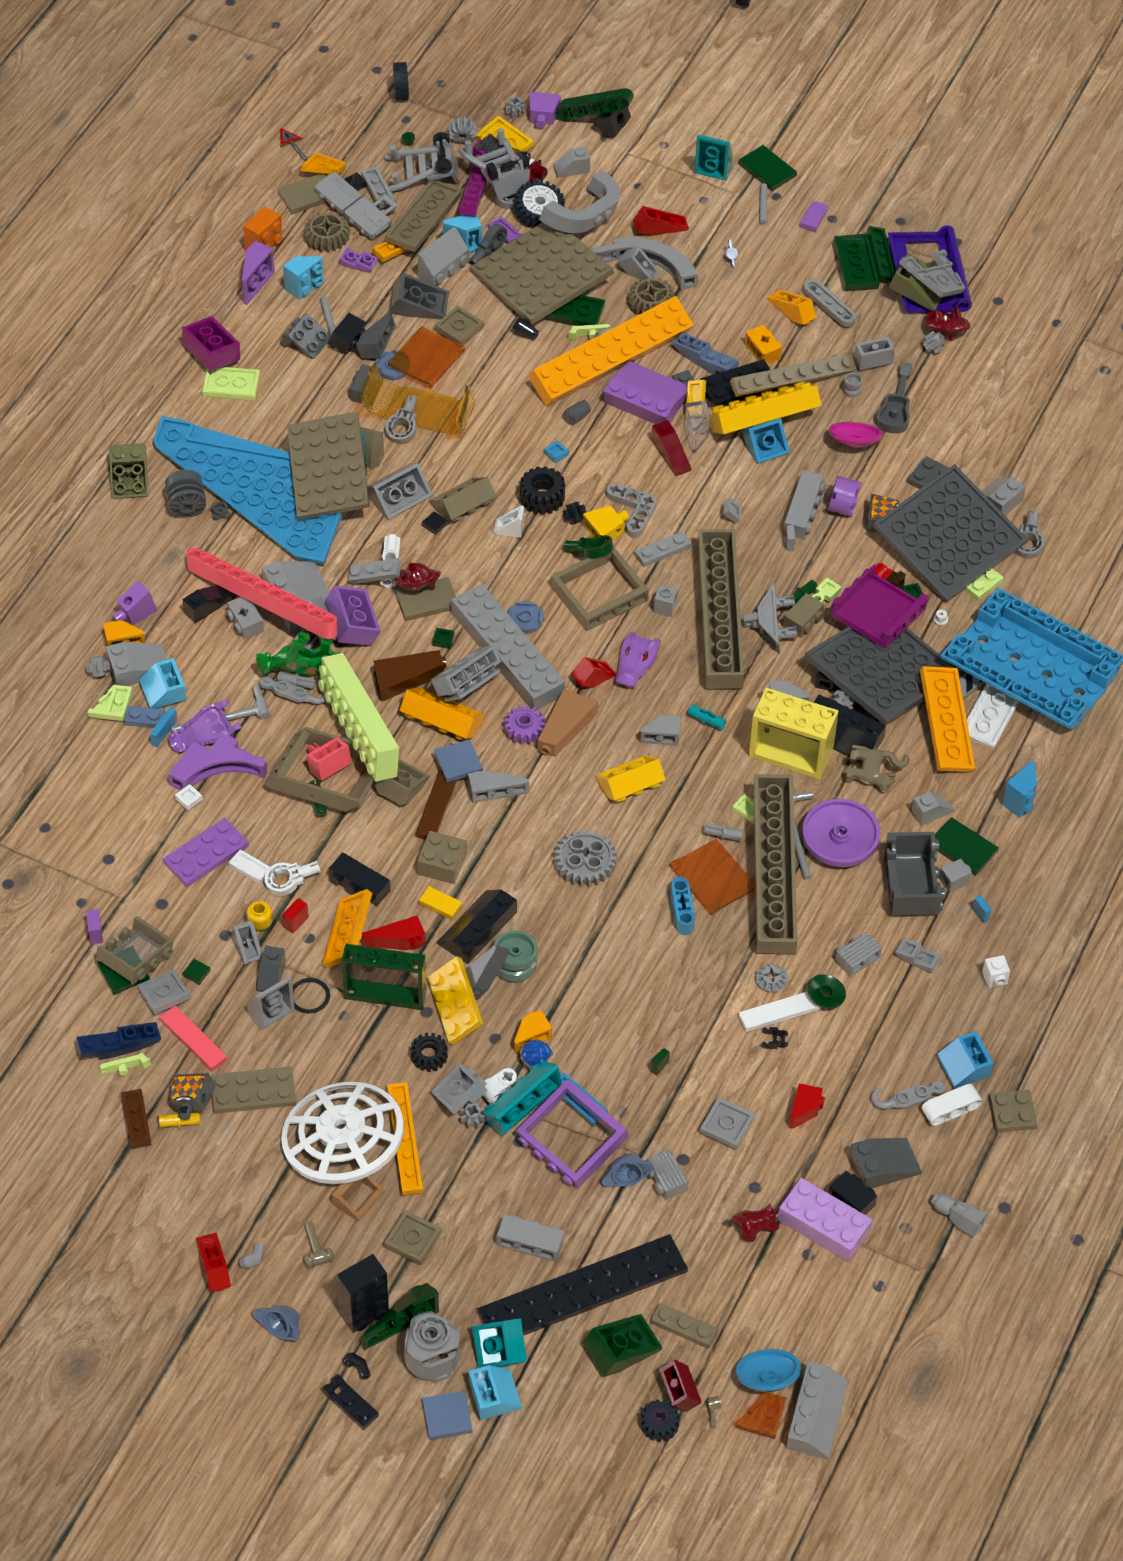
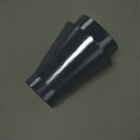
M518 318L512 328L516 334L533 340L539 334V330L534 328L524 318Z

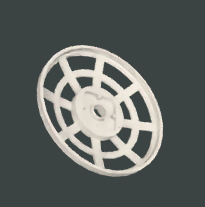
M340 1082L317 1089L297 1103L285 1120L281 1137L282 1148L287 1161L300 1175L320 1183H349L372 1175L392 1159L399 1149L404 1136V1121L397 1102L384 1090L361 1082ZM355 1088L353 1092L326 1095L327 1092L333 1090ZM364 1089L376 1092L385 1097L389 1103L377 1105L375 1101L361 1093ZM316 1097L320 1099L310 1106L303 1116H295L309 1101ZM349 1097L346 1104L334 1106L331 1102L332 1099ZM357 1099H360L371 1107L360 1111L354 1105ZM323 1104L326 1108L320 1117L310 1116L320 1105ZM394 1109L397 1120L395 1135L383 1131V1111ZM376 1114L377 1127L366 1126L365 1117ZM289 1124H299L298 1134L300 1143L290 1150L287 1141ZM316 1124L317 1132L305 1138V1125ZM341 1124H345V1125H346V1126H345L344 1128H342V1129L336 1128L338 1125H341ZM364 1134L371 1135L372 1138L359 1148L357 1142L361 1140ZM379 1138L391 1142L381 1156L372 1163L367 1164L363 1154L373 1148ZM320 1140L326 1146L325 1152L321 1153L310 1145ZM349 1147L351 1153L332 1155L334 1149ZM305 1149L311 1156L322 1160L319 1171L311 1170L302 1165L294 1156ZM356 1159L360 1169L346 1173H327L330 1162H344Z

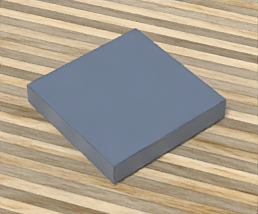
M470 739L434 749L435 757L446 783L468 777V773L483 771Z
M465 1391L422 1398L430 1440L472 1433Z

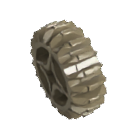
M325 211L324 214L318 212V215H312V218H309L304 226V236L307 243L310 244V247H314L315 250L321 249L322 252L324 250L329 252L331 249L336 251L337 247L342 248L350 237L349 224L344 219V216H339V213L333 214V212L326 213Z
M646 276L645 280L640 278L639 282H634L630 288L628 298L632 310H636V313L640 314L674 297L675 292L671 284H668L666 280L662 281L661 278L655 279L654 276L652 279H649Z

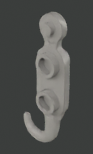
M269 677L260 679V686L262 688L273 689L278 696L291 699L297 703L322 704L326 702L323 691H320L323 693L322 697H315L309 694L303 687L295 686L286 681L274 682Z
M935 1081L929 1087L917 1085L897 1092L891 1099L884 1102L877 1099L878 1093L882 1091L881 1088H878L872 1093L871 1098L873 1104L880 1109H905L928 1101L933 1094L942 1095L945 1092V1084L941 1081Z

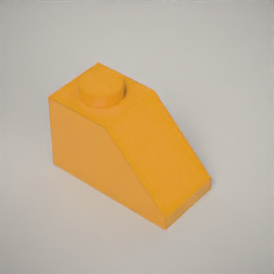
M122 620L103 624L107 646L121 642L145 643L144 631Z
M541 1010L530 1012L523 1017L514 1040V1052L516 1054L520 1053L523 1045L531 1040L545 1042L552 1039V1027Z

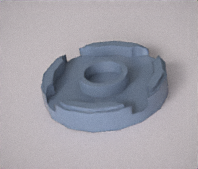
M392 350L389 353L388 351L383 352L381 358L376 359L375 367L382 368V378L398 380L408 374L410 362L408 356L403 352Z
M529 601L517 602L507 612L524 634L537 631L544 621L543 610L537 607V604Z

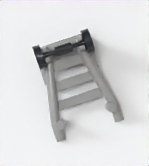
M504 129L497 130V139L499 145L504 146L503 148L478 157L473 156L471 141H465V149L463 147L458 149L463 158L482 169L481 173L493 185L498 200L516 194L521 185H526L530 178V170L527 168L530 162L526 152H518L516 156L508 139L505 138Z
M436 133L433 136V144L435 145L433 147L397 150L395 145L390 146L391 152L385 154L386 160L394 158L398 160L400 157H406L407 180L405 181L401 180L397 172L392 173V178L396 184L388 186L391 192L404 189L426 178L430 181L452 176L455 183H459L458 161L447 133ZM426 154H431L432 168L427 170ZM414 155H418L420 174L414 176Z

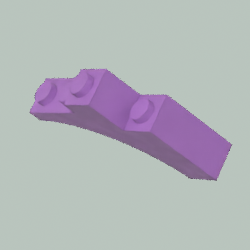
M221 734L210 749L193 742L168 774L169 784L181 791L189 784L194 786L205 778L227 772L249 773L264 778L267 774V762L261 757L249 754L244 749H239L238 741L232 736Z

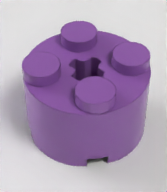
M837 476L828 510L852 517L862 482Z

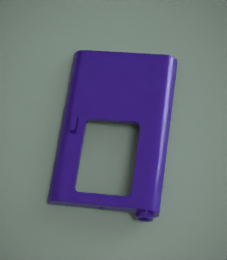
M945 225L938 232H888L896 272L900 266V260L907 255L906 243H937L939 251L945 250L947 252L946 258L952 262L951 268L954 273H958L965 286V290L960 294L942 297L935 311L953 312V308L958 307L960 312H965L972 307L957 238L952 226ZM902 295L906 312H933Z

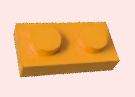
M385 241L373 247L372 253L382 262H385L407 251V249Z

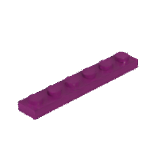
M479 167L472 168L459 208V214L477 215L487 183V179L481 173L482 169Z

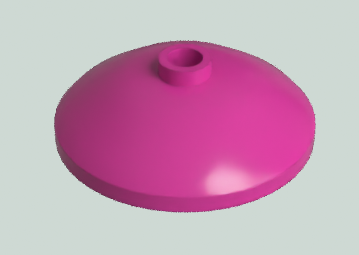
M839 422L829 427L830 435L851 449H859V447L874 444L882 438L883 434L881 429L860 422Z

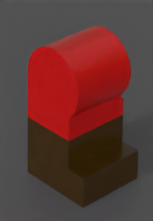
M882 563L876 564L875 574L900 589L901 586H904L905 573L902 571L897 573L892 569H888Z

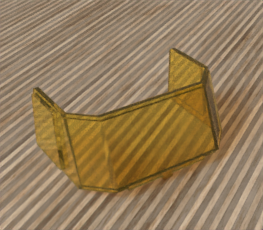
M373 364L369 369L361 396V401L368 412L388 420L396 413L397 409L401 411L406 402L407 395H411V398L414 395L418 398L413 411L417 415L416 426L447 434L463 433L475 406V398L469 385H466L461 401L457 400L456 397L434 393L433 389L425 391L408 386L394 385L383 379L376 364Z

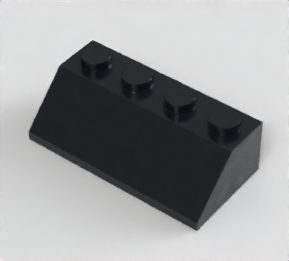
M820 694L813 702L838 710L833 750L850 757L853 745L878 749L883 742L886 725Z
M502 889L486 890L437 941V944L454 956L462 958V961L466 964H469L517 913V899Z

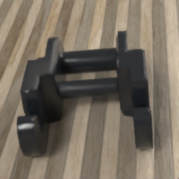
M766 1027L763 1028V1033L774 1036L773 1042L769 1041L768 1045H766V1042H762L763 1048L777 1049V1047L784 1048L788 1046V1043L785 1041V1037L789 1034L788 1031L778 1030V1027H769V1030ZM777 1036L781 1037V1041H777Z

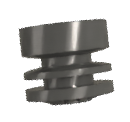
M187 469L178 470L166 478L165 489L169 511L173 515L182 518L194 517L205 509L206 498L202 477L199 473Z

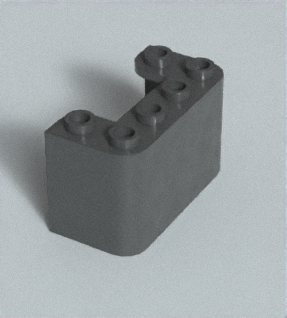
M934 832L887 833L885 868L891 916L939 915V911L943 910L942 900H945V889L941 888L940 883H937L939 868L935 866V862H937L939 840L935 839Z

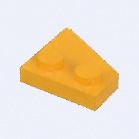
M317 152L301 166V171L322 174L336 172L339 175L346 169L345 162Z

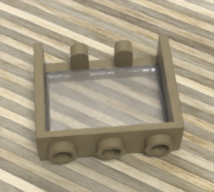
M136 916L132 930L124 927L121 930V936L118 941L111 937L108 940L107 949L101 945L97 947L96 961H101L131 981L133 985L138 980H142L149 971L156 969L164 959H168L172 955L173 939Z

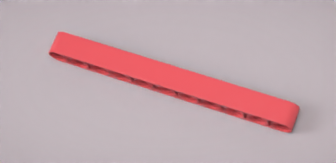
M191 548L187 550V568L189 571L325 639H333L337 636V617L202 549Z

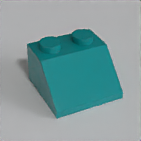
M521 1318L472 1326L478 1368L488 1365L502 1366L527 1362Z

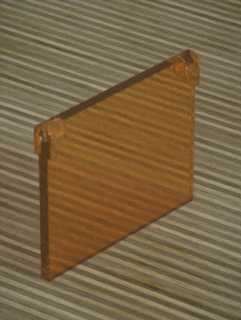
M421 326L388 362V366L432 388L466 349L463 345L454 343Z
M717 839L681 858H677L669 864L678 877L688 880L690 891L711 915L755 890L753 880Z

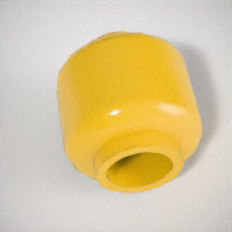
M264 901L253 902L247 909V921H253L255 930H265L273 921L272 908Z

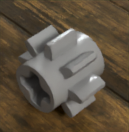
M517 96L509 98V102H505L506 114L512 117L521 116V112H525L524 100Z
M932 331L925 336L924 346L930 353L934 351L936 354L944 349L945 339L941 333L935 334Z
M104 656L91 657L90 662L86 663L87 672H92V677L104 676L106 671L110 669L109 660H104Z
M839 689L833 693V701L850 709L854 708L852 704H854L855 700L846 692Z
M477 1102L475 1104L467 1103L466 1108L461 1109V1123L466 1122L468 1128H479L480 1122H485L483 1114L485 1108H480Z

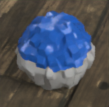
M531 1040L520 1049L521 1061L527 1069L531 1070L534 1065L540 1064L542 1061H548L553 1055V1051L547 1043L541 1040Z

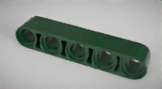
M628 88L566 98L558 106L556 116L561 120H570L626 110L634 98V93Z

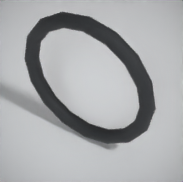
M305 978L293 985V993L299 985L305 982L318 983L326 991V999L321 1006L315 1009H303L294 1002L296 1010L308 1014L316 1013L324 1009L329 1003L330 990L323 981L316 978Z

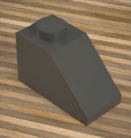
M265 945L260 962L257 983L258 992H263L280 982L286 963L284 948Z

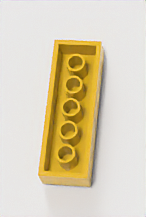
M801 381L794 383V387H780L777 392L766 391L761 393L762 396L756 397L753 395L746 397V401L739 402V400L729 402V406L712 407L713 410L708 411L712 432L726 434L819 407L822 404L817 385Z

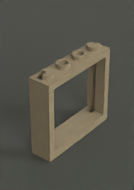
M615 548L607 555L597 558L586 557L584 560L551 575V588L586 632L649 600V589ZM612 561L635 590L587 613L565 586V583Z

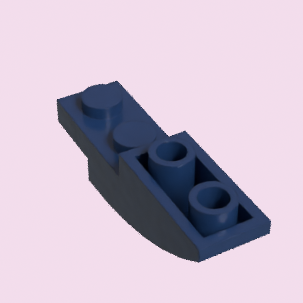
M157 1022L117 1027L116 1032L76 1037L80 1058L98 1056L99 1060L129 1054L161 1041Z

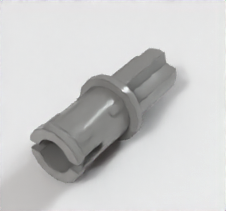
M280 671L277 679L278 681H286L295 686L314 689L316 684L315 679L299 676V673L290 674Z
M706 823L704 828L705 833L720 836L722 840L725 838L741 842L743 830L727 827L726 824L725 826H719L711 823Z

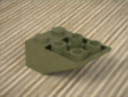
M907 253V255H906L905 257H909V256H913V255ZM914 257L922 268H928L922 260ZM902 265L899 266L889 285V288L933 312L942 297H939Z
M145 443L109 445L112 499L147 497L148 472Z

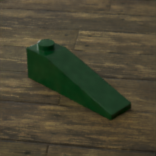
M428 1283L414 1286L362 1337V1348L364 1351L409 1328L411 1319L416 1315L432 1311L435 1314L439 1313L438 1291Z

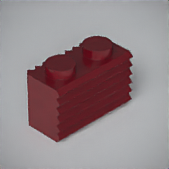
M673 1360L660 1368L659 1372L663 1376V1383L667 1387L666 1390L670 1395L669 1398H671L670 1401L673 1406L688 1412L701 1404L702 1401L688 1365Z

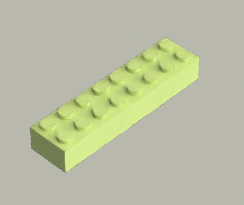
M343 653L322 657L321 666H319L321 679L318 681L319 689L324 692L327 703L331 704L333 713L338 716L340 725L345 728L347 737L352 740L354 749L359 752L360 759L367 766L369 775H372L375 782L397 777L399 747Z

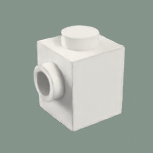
M1004 955L988 958L984 961L982 973L988 988L1008 984L1010 969Z

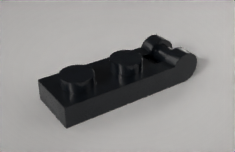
M339 1374L332 1378V1382L329 1385L325 1384L321 1388L324 1395L363 1431L379 1417V1412L352 1389ZM337 1388L342 1390L338 1395L334 1392Z

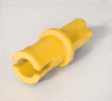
M179 1112L177 1114H159V1128L178 1126L180 1128L181 1125L199 1124L200 1114L191 1113L189 1120L180 1119L178 1117Z

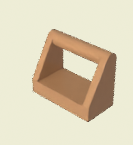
M368 1176L358 1181L341 1184L332 1194V1202L335 1207L354 1220L359 1221L384 1193V1189L371 1176ZM364 1183L374 1191L355 1211L346 1201Z

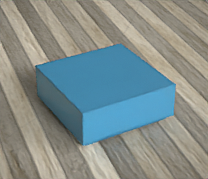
M559 441L544 448V454L554 463L569 455V451Z
M980 895L974 900L973 910L980 920L985 923L990 919L991 908Z

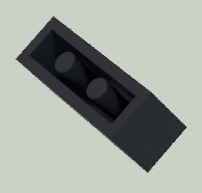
M343 852L329 867V879L334 884L341 885L351 894L368 889L372 892L370 904L376 907L391 891L388 878Z

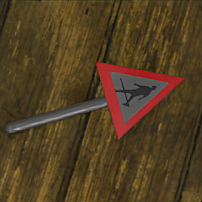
M280 128L281 146L291 143L303 159L307 161L308 158L294 143L303 140V138Z

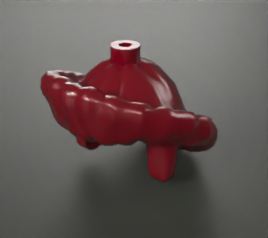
M958 307L953 308V315L940 310L929 312L926 315L925 322L929 329L949 337V341L956 339L955 335L959 332L967 331L971 327L969 321L961 316Z
M410 563L406 569L400 570L399 578H394V580L404 590L419 591L427 585L430 590H434L436 587L434 581L440 577L441 572L430 569L422 563Z

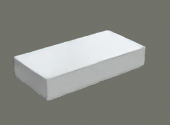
M241 849L229 861V867L258 884L265 880V873L270 868V866Z

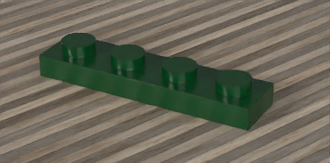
M869 226L867 233L878 279L891 282L895 275V270L885 229Z

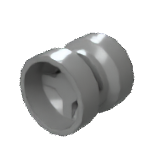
M857 373L847 374L845 376L843 392L848 397H857L861 393L862 377Z

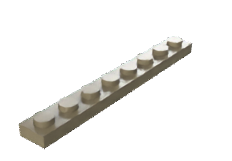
M850 353L734 377L730 380V383L737 397L790 386L801 381L809 382L851 373L856 370V366Z

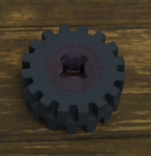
M657 1399L655 1403L651 1401L648 1406L644 1407L641 1414L642 1432H645L644 1435L646 1437L650 1436V1440L654 1441V1439H657V1442H661V1439L668 1441L669 1437L672 1439L675 1433L677 1434L680 1415L678 1409L673 1407L671 1402L667 1404V1400L660 1402Z

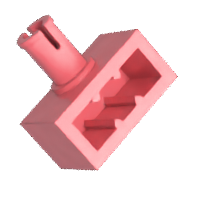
M338 737L321 747L317 743L310 744L308 747L309 754H307L310 773L321 781L352 763L349 746Z

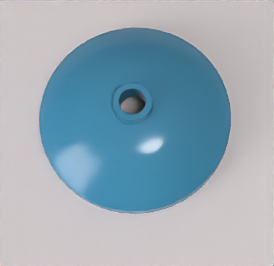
M764 1349L752 1352L743 1357L736 1367L738 1380L746 1387L761 1392L784 1389L794 1383L801 1373V1364L798 1358L787 1351L779 1349Z

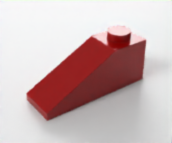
M642 206L633 219L636 232L641 234L658 235L688 231L689 229L685 216Z
M416 915L363 932L362 945L396 950L417 949L422 945H426V934Z
M217 1232L196 1237L210 1292L221 1291L231 1287L227 1264Z

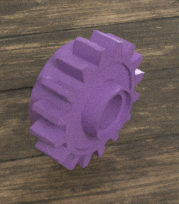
M519 705L518 710L512 708L511 713L506 714L504 731L508 732V738L514 739V742L517 741L523 744L531 743L534 740L537 741L545 727V716H542L541 711L536 712V707L529 709V706L526 705L522 709Z

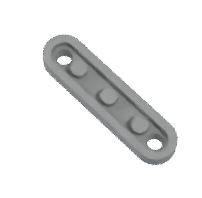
M811 279L805 282V294L844 327L854 325L856 314L818 280Z

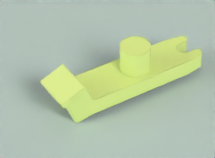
M610 325L572 326L568 339L576 340L577 336L588 335L590 339H593L596 332L608 328Z
M140 1053L135 1056L101 1064L100 1070L101 1074L119 1071V1075L124 1076L128 1074L127 1068L141 1065L143 1069H146L151 1065L150 1058Z

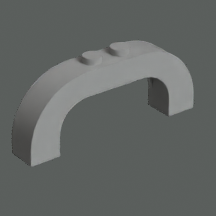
M601 170L592 176L588 190L600 198L598 201L584 210L574 211L561 206L553 200L544 206L539 220L562 232L583 233L589 231L595 226H599L604 220L610 219L614 214L621 195L620 188L610 175Z

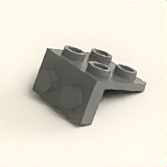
M306 313L303 317H297L291 323L292 329L288 328L281 335L283 339L280 344L285 348L292 341L308 357L314 359L331 339V335Z

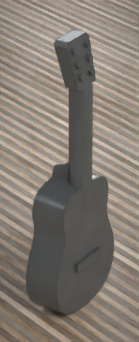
M901 363L896 394H887L883 406L877 412L876 425L885 432L903 433L909 426L910 415L908 410L910 399L903 396L912 369V364Z

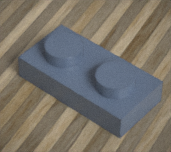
M128 706L124 722L126 726L154 728L166 712L165 709Z

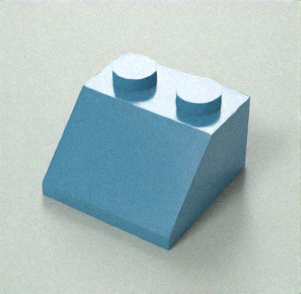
M781 418L742 429L745 444L756 463L790 453Z
M1029 762L1006 784L1002 805L1019 818L1025 813L1028 814L1034 807L1033 801L1036 797L1037 787L1035 762Z

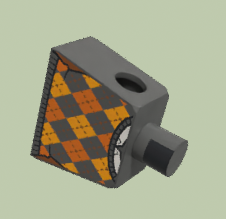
M871 494L867 532H878L873 527L874 523L898 506L899 501Z
M209 1073L175 1074L172 1076L170 1101L176 1112H179L178 1117L180 1119L189 1120L192 1112H203L216 1086Z

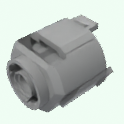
M432 1311L423 1312L413 1317L410 1327L407 1328L404 1346V1358L408 1369L417 1377L433 1380L434 1383L450 1378V1373L455 1370L460 1360L459 1329ZM435 1331L437 1333V1336L435 1338H431L430 1332L433 1334ZM448 1353L449 1357L433 1363L427 1362V1359Z

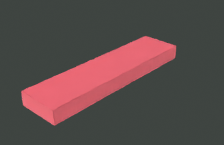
M176 1006L160 1016V1021L211 1071L227 1061V1056Z

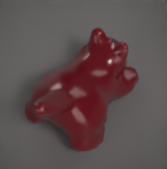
M768 1204L763 1210H744L732 1217L734 1224L739 1225L742 1230V1239L747 1242H754L760 1231L775 1232L780 1227L779 1223L775 1222L778 1213L772 1208L771 1204Z

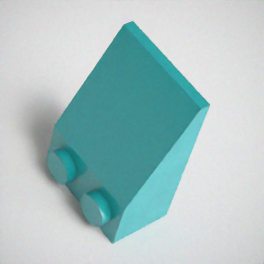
M697 135L694 173L727 181L733 160L730 142Z

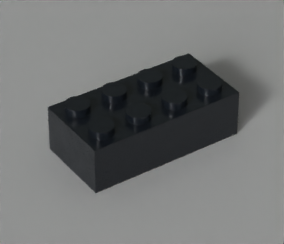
M764 359L700 378V380L706 381L705 404L709 411L713 410L712 407L729 406V402L739 400V402L746 401L745 398L749 396H762L761 393L766 391L777 392L778 388L736 397L730 380L734 377L771 370Z
M374 1254L369 1255L336 1275L339 1314L352 1333L366 1329L370 1323L380 1320L389 1311L387 1272Z

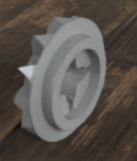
M769 963L765 966L762 965L757 970L756 982L765 991L776 992L783 989L787 984L788 975L785 972V968H781L779 964L772 965ZM770 972L775 976L773 982L769 977Z

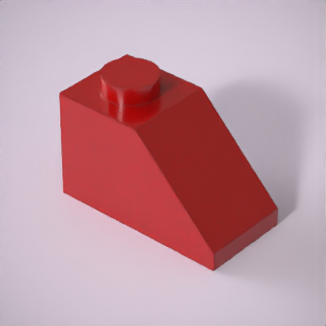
M584 657L571 673L579 686L593 688L616 675L606 661Z
M798 1084L789 1128L794 1129L818 1115L819 1108L823 1109L825 1097L822 1096L823 1088Z

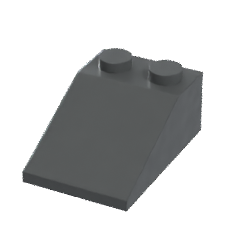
M402 273L394 283L390 310L406 317L442 319L446 316L449 291Z
M870 1138L851 1144L850 1160L860 1182L866 1187L875 1188L922 1174L907 1138Z

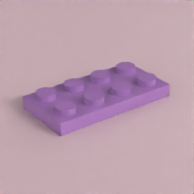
M223 818L164 857L163 863L187 888L234 857L240 849L243 851L249 847V842L226 818Z

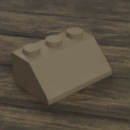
M473 477L429 500V503L440 516L454 522L461 519L462 514L476 511L477 506L491 503V499L496 497V494L488 477Z

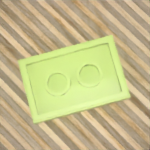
M221 367L210 372L207 369L202 394L209 397L255 400L260 370Z

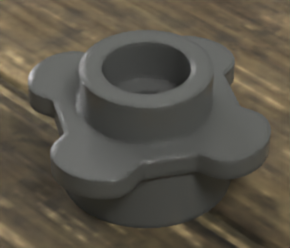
M216 502L212 505V517L214 519L228 518L230 516L228 504Z

